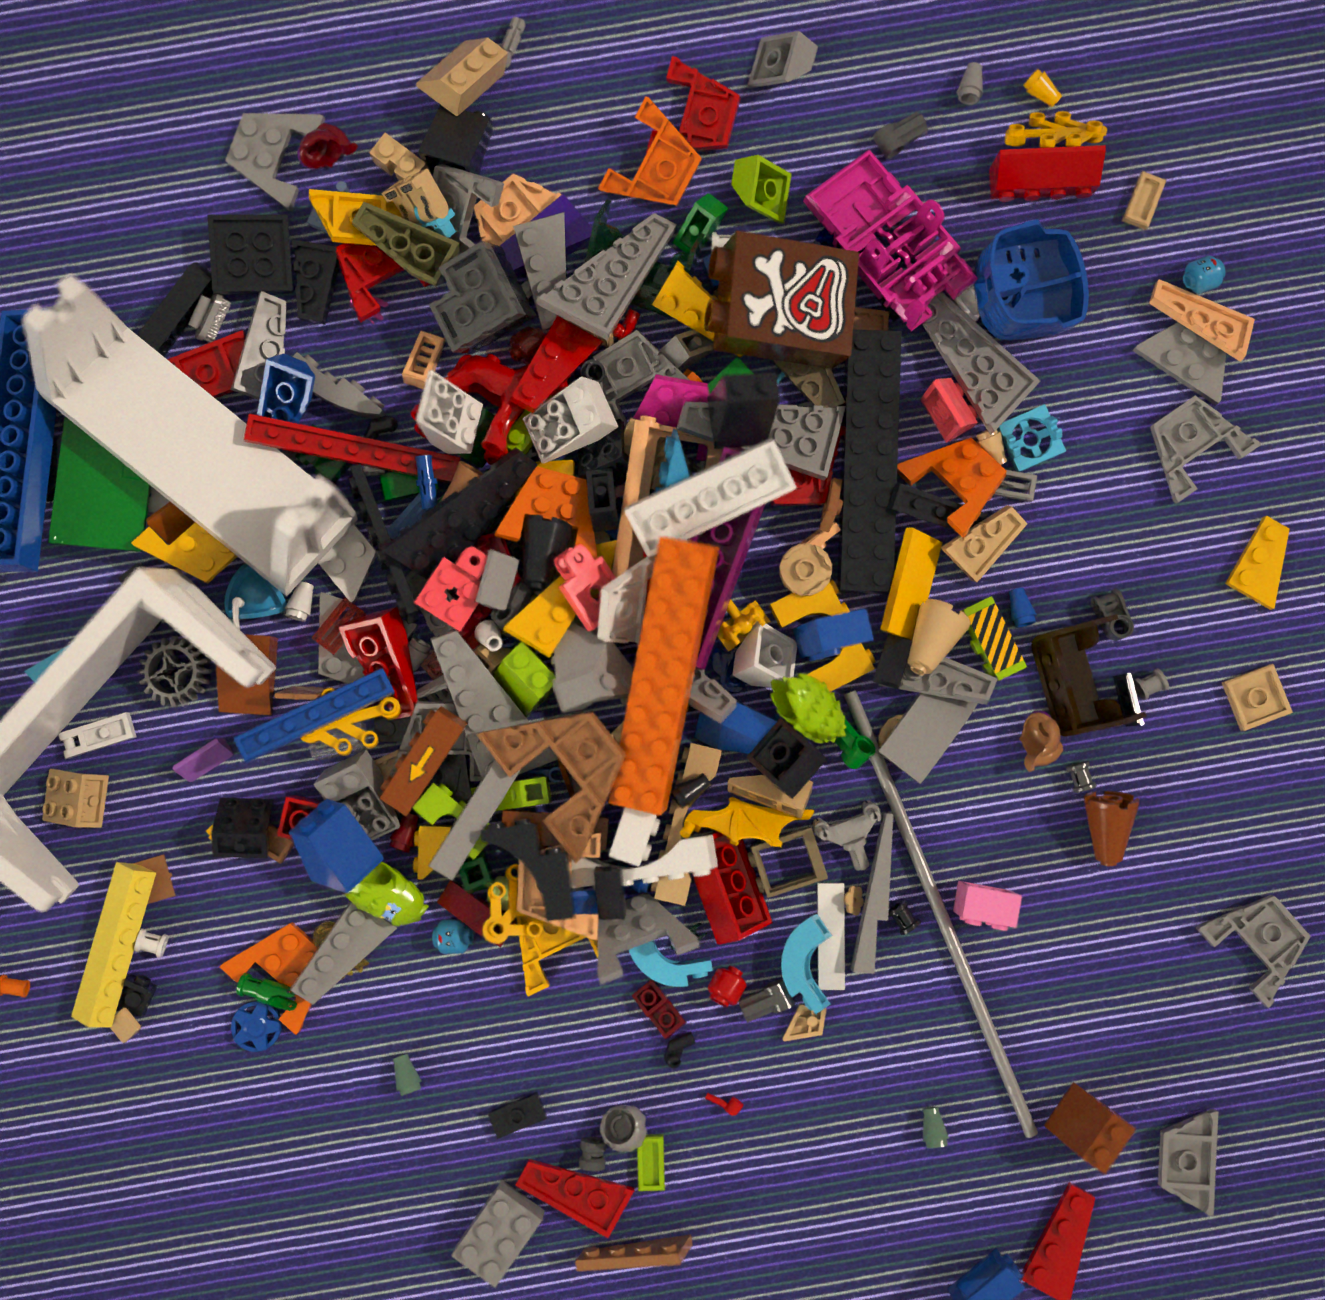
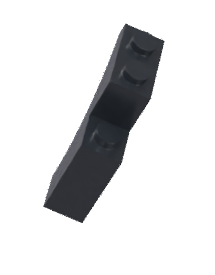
M530 819L514 821L515 826L504 827V823H494L487 825L488 830H481L483 842L492 843L509 851L531 872L542 894L547 922L576 918L569 855L567 852L562 853L561 848L545 850V855L541 856L538 824H531Z

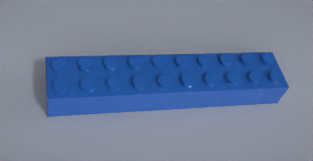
M31 309L2 311L0 320V572H38L57 409L42 398L36 388L23 323L25 315Z

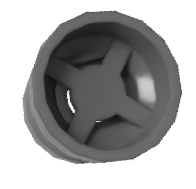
M581 1138L580 1149L583 1152L579 1158L580 1169L587 1171H601L605 1169L606 1159L603 1157V1153L606 1151L607 1144L603 1141V1138Z

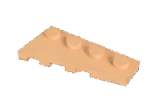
M1160 279L1156 282L1149 304L1241 362L1247 354L1254 318Z

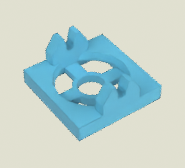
M1045 404L1007 420L997 428L998 432L1001 431L1002 441L1016 472L1024 471L1066 452L1061 440L1062 429L1057 427V418L1050 416ZM1027 420L1039 421L1047 428L1036 431L1030 428ZM1019 424L1022 434L1020 439L1016 441L1012 433ZM1031 432L1037 436L1035 446H1027L1024 443L1023 437L1026 433ZM1050 435V445L1046 452L1042 454L1039 448L1041 439ZM1023 447L1031 450L1034 458L1022 456L1020 448Z

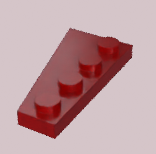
M1071 1182L1068 1183L1021 1272L1023 1275L1022 1281L1056 1300H1071L1095 1202V1197Z

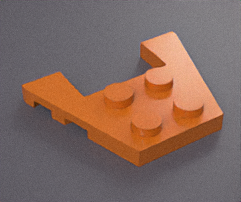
M645 96L634 118L657 130L656 137L633 181L608 168L598 189L604 192L678 205L702 158L653 101Z
M971 437L897 464V474L910 486L932 471L965 503L947 517V523L962 538L968 534L969 528L978 519L982 509L990 501L1006 477L1007 472Z
M537 466L527 479L494 536L518 542L525 516L543 515L542 520L551 521V518L555 517L568 522L572 529L576 530L573 548L581 544L587 548L593 559H596L597 550L589 514L586 479Z
M292 922L221 964L219 968L237 983L241 976L257 963L276 981L292 987L319 948V945ZM296 994V1009L292 1011L286 1010L278 1019L295 1035L301 1031L303 1022L312 1005Z

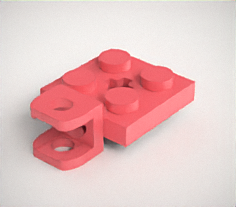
M579 544L574 548H567L555 557L554 563L563 579L567 580L559 586V589L587 631H592L599 624L601 588L616 579L602 556L593 559L587 548ZM591 589H598L597 601L591 598Z
M469 547L461 552L455 563L443 557L414 603L460 632L478 605L476 597L481 582L478 579L483 574L488 556L475 547ZM471 556L477 559L475 566L470 564ZM455 587L457 589L456 594L459 597L457 600L452 599L448 602L446 600L447 595L444 592L446 589L451 590Z

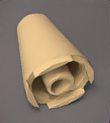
M927 599L925 604L922 602L908 657V664L914 673L924 676L925 674H931L968 630L970 619L965 613L960 611L958 615L952 611L953 605L940 600Z

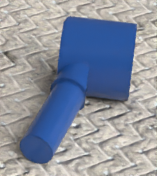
M552 766L550 769L534 768L526 771L547 776L554 783L561 781L559 778L551 777L552 771H561L559 766Z

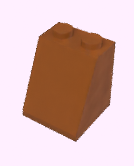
M1074 1082L1044 1124V1127L1103 1174L1107 1173L1136 1130L1117 1112Z

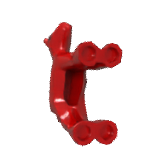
M467 354L459 359L456 366L447 373L448 377H444V379L468 395L478 393L493 405L499 406L481 443L482 447L486 450L484 459L491 466L508 453L507 435L512 424L524 410V408L511 402L510 398L529 364L521 369H513L500 364L499 358L493 354H487L486 357ZM566 380L564 383H562L555 390L552 396H555L560 391L565 389L568 386V381ZM420 403L415 405L411 411V416L415 421ZM416 423L414 426L415 431L422 437L427 439L419 425Z

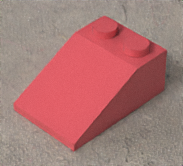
M952 378L933 381L920 399L946 443L972 429L978 423L975 409L971 405H967L963 398L964 392L958 383H954Z

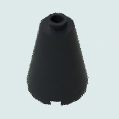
M528 515L524 517L521 531L524 584L531 591L543 592L544 589L551 585L557 571L554 558L566 550L572 536V526L559 518L552 517L551 521L542 520L543 515Z

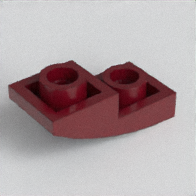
M653 979L631 995L664 1039H668L687 1023Z

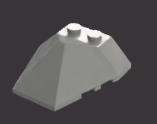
M578 616L573 620L554 650V656L551 657L556 678L553 679V689L561 711H579L595 701L619 698L622 705H627L634 673L633 668L614 642H604L597 638L598 627L592 631H587Z

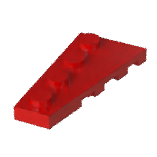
M557 316L513 392L510 401L534 413L602 345L603 341Z
M532 1159L528 1160L515 1186L606 1238H609L634 1192V1188Z

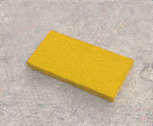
M906 527L880 630L908 640L913 639L919 608L922 602L925 604L929 598L941 550L940 547L942 546L941 541L915 528Z

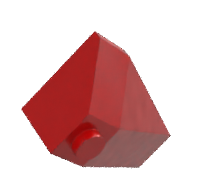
M394 607L377 611L340 625L338 628L350 656L352 658L356 657L364 668L362 673L366 676L381 668L384 669L395 692L388 697L397 699L401 706V712L395 719L411 717L418 699L407 633L398 608ZM386 704L390 711L393 710L394 704Z

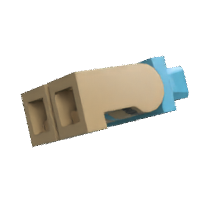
M428 168L397 181L381 193L387 203L393 200L402 214V218L448 238L456 233L455 228L450 222L455 213L452 208L448 209V204Z

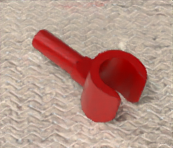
M708 1092L705 1099L720 1105L731 1116L737 1115L743 1107V1103L734 1096H732L728 1103Z

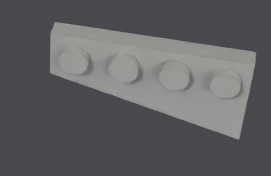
M564 212L513 226L542 330L550 328L559 315L537 305V297L543 293L547 294L559 281L566 280Z
M262 291L259 293L231 390L257 400L260 399L266 359L285 354V300Z
M946 657L931 674L922 676L914 673L907 661L899 689L987 705L998 678Z
M350 901L290 990L309 1003H316L394 932L397 927L383 918H376L358 909Z

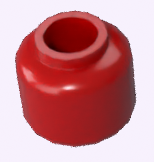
M730 965L728 969L718 968L707 987L708 992L711 994L709 998L726 1008L729 1005H736L746 988V982L741 977L743 973Z

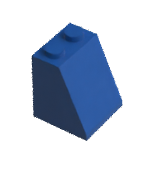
M326 799L321 802L316 809L301 819L289 831L311 881L347 894L384 860L383 855L347 806L333 800Z

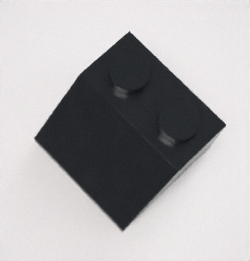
M782 718L776 722L746 757L777 788L792 799L828 759Z

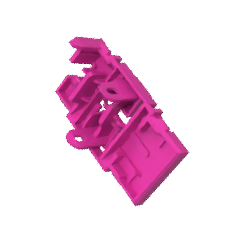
M869 149L804 197L803 202L827 231L834 235L832 244L835 247L840 244L841 249L856 252L864 249L859 254L858 275L879 300L882 297L885 298L886 301L883 305L886 308L891 306L903 322H907L906 326L913 331L931 318L932 311L928 305L935 296L946 290L951 298L955 300L972 286L978 277L972 272V268L958 255L961 250L960 246L941 225L944 221V212L941 206L932 199L923 203L908 185L902 188L891 172L887 171ZM931 209L935 212V216L930 212ZM917 210V215H914L894 229L892 234L882 229L884 225L891 229L913 211ZM875 232L887 238L890 245L886 249L876 239ZM937 235H938V237H939L940 239L937 240L935 243H933L934 240H935V238H936ZM895 252L904 258L905 265L908 268L905 271L901 267L894 273L901 261L900 257L896 260L891 257ZM915 259L917 262L912 265L910 261Z

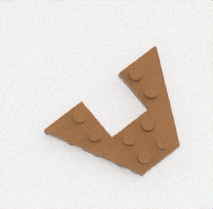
M594 712L478 733L477 736L509 778L550 746L582 787L581 791L543 820L576 864L582 858L626 757L625 752Z

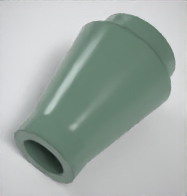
M408 1054L394 1058L396 1091L399 1090L400 1095L403 1096L420 1090V1082L422 1080L410 1061Z
M939 1107L924 1108L923 1142H926V1148L948 1146L947 1139H949V1136L941 1118Z

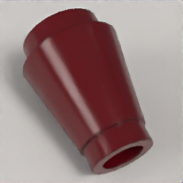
M410 813L407 816L403 815L399 821L400 828L394 830L389 838L391 840L389 847L409 853L411 847L414 848V835L418 826V816Z

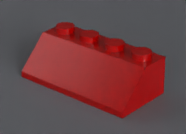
M1106 145L1000 150L989 168L991 199L1008 202L1014 200V198H1024L1026 201L1037 200L1040 197H1050L1053 200L1063 199L1066 196H1076L1079 199L1088 198L1100 186Z
M714 831L706 835H713L718 867L710 869V874L694 876V872H692L716 943L720 945L739 941L773 922L763 894L759 892L755 880L757 877L754 869L751 867L743 839L739 840V844L735 846L730 843V840L724 834Z

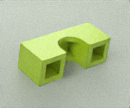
M433 783L412 809L433 826L440 817L445 815L458 819L466 803L462 800L457 803L450 797L453 793L441 783L437 786ZM481 835L468 854V857L472 860L488 844L482 841Z

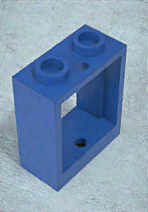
M996 1248L947 1289L952 1300H1012L1026 1288L1020 1281L1023 1275L1007 1253L1002 1256Z

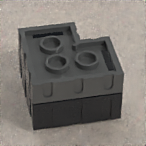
M481 241L438 267L442 276L447 281L446 284L450 292L445 294L440 300L430 303L429 306L452 352L474 354L480 348L500 339L502 335L512 332L526 321L537 317L528 303L529 300L522 286L517 281V276L510 262L505 257L506 254L502 246Z

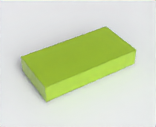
M647 1134L642 1145L637 1148L638 1191H665L663 1134Z

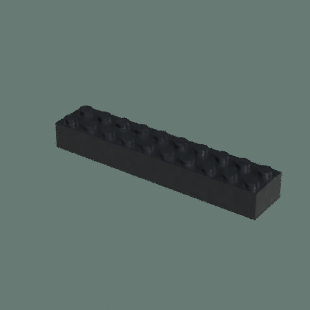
M853 329L851 356L845 360V404L843 406L846 407L843 415L842 486L840 491V499L843 500L839 521L841 531H839L837 581L839 593L889 595L894 577L896 511L889 509L888 505L897 483L902 331Z

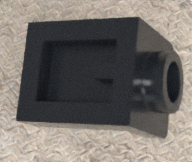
M136 974V976L133 975L125 979L123 985L126 988L118 1003V1007L122 1009L127 1008L129 1012L142 1017L149 1007L157 985L151 983L150 978Z

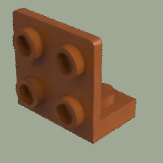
M171 502L146 519L147 524L169 545L195 523V521Z

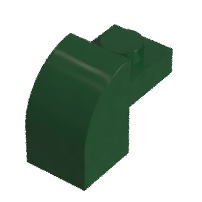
M484 848L474 860L467 856L459 869L465 891L471 894L494 884L493 871L488 863Z

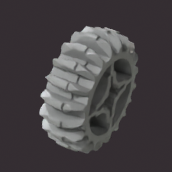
M172 636L170 641L167 638H162L161 645L154 642L152 644L154 651H144L148 659H141L139 661L142 665H145L144 669L137 671L138 674L145 675V678L139 681L141 685L148 684L144 692L146 694L153 693L151 699L153 701L160 700L163 706H167L170 703L171 707H178L179 702L182 705H188L189 699L196 701L198 699L196 692H205L201 684L210 683V680L204 678L205 674L212 672L211 669L204 668V665L210 663L209 659H201L205 653L200 649L197 650L198 647L193 643L189 644V639L187 638L179 640L178 637ZM179 650L183 652L191 662L181 663L179 658L175 656L174 651ZM163 659V667L157 671L159 662ZM175 667L182 668L175 672V676L168 675L175 670ZM193 672L191 681L187 685V675ZM168 680L171 687L175 688L176 693H170L165 690L159 681Z

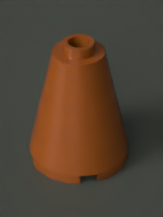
M1096 791L1086 793L1084 804L1095 859L1100 861V864L1103 866H1116L1117 863L1123 860L1138 811L1139 798L1134 800V795L1116 791H1104L1103 796H1096Z

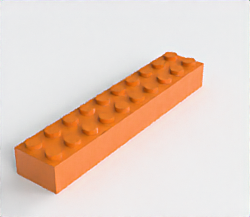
M661 536L659 539L619 745L625 752L626 757L612 786L608 803L660 816L667 810L719 551L718 546L670 536Z

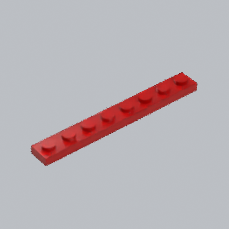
M249 414L244 441L357 465L361 464L362 466L418 477L415 457L432 455L434 478L445 483H451L460 461V457L254 414Z

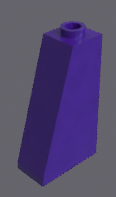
M564 194L531 220L564 212L566 256L589 247L598 241L594 229ZM513 234L500 246H502L506 254L505 257L510 262L516 276L519 277L526 274L516 235Z

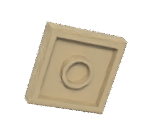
M1274 664L1266 665L1221 682L1240 731L1249 730L1293 713Z

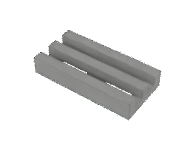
M1006 470V477L1030 481V485L1003 480L1000 486L1029 492L1024 494L997 489L994 496L1032 502L1037 475Z

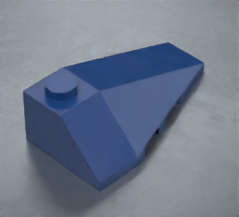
M284 353L266 359L257 415L299 423L311 402L315 374L306 362Z
M737 701L736 708L721 724L700 712L694 738L719 750L749 754L776 724L777 720Z

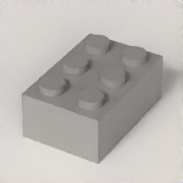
M501 1180L456 1244L451 1256L490 1285L496 1287L542 1222L545 1210L507 1182Z

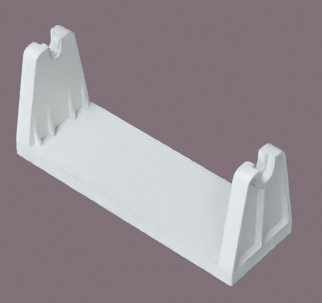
M73 275L66 276L57 284L60 291V298L57 304L52 309L47 307L44 311L35 305L25 315L23 320L36 388L41 397L279 591L288 596L357 521V513L334 486L321 476L314 479L277 448L245 442L244 435L247 424L131 331L85 284Z
M138 568L0 722V881L38 911L44 912L49 910L57 901L60 904L65 902L78 888L79 884L19 819L4 798V794L162 619L170 623L246 687H251L255 683L258 685L263 684L276 669L275 665L179 569Z

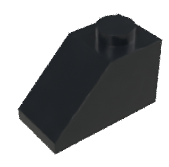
M606 468L586 471L589 514L593 531L619 529V513L613 469Z

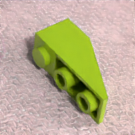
M541 777L514 781L496 811L552 803L549 778ZM477 787L471 788L472 795Z

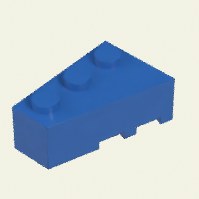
M866 608L815 619L793 628L800 659L808 657L809 662L840 654V649L874 640Z

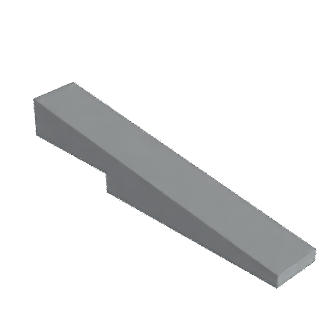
M883 812L850 967L853 973L875 974L877 920L888 921L893 814L890 812Z

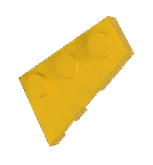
M1264 516L1225 584L1270 610L1274 609L1290 529L1274 519Z

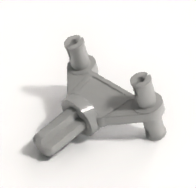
M866 800L867 803L865 801L862 803L863 813L831 825H828L821 818H817L818 821L816 819L813 820L815 835L824 841L828 840L843 846L844 850L849 851L854 869L857 871L865 870L869 867V861L864 849L866 844L865 838L874 823H876V820L878 822L881 820L879 807L869 800Z

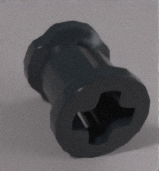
M906 900L897 903L888 911V916H892L899 926V933L901 935L913 931L921 924V921L915 919L907 907L908 902Z

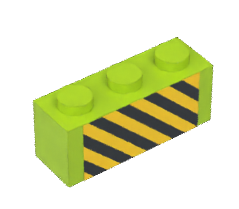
M992 596L961 610L970 619V626L967 630L972 638L970 645L976 655L980 654L984 662L982 669L985 674L998 678L997 681L1027 667Z

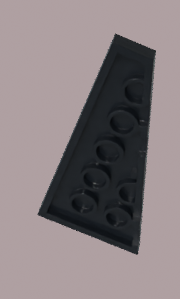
M517 447L493 463L490 466V470L479 478L475 476L468 481L469 485L460 492L455 491L425 512L420 521L410 528L406 526L399 531V536L389 543L385 541L379 547L382 551L428 580L443 557L455 563L463 550L474 546L538 464Z

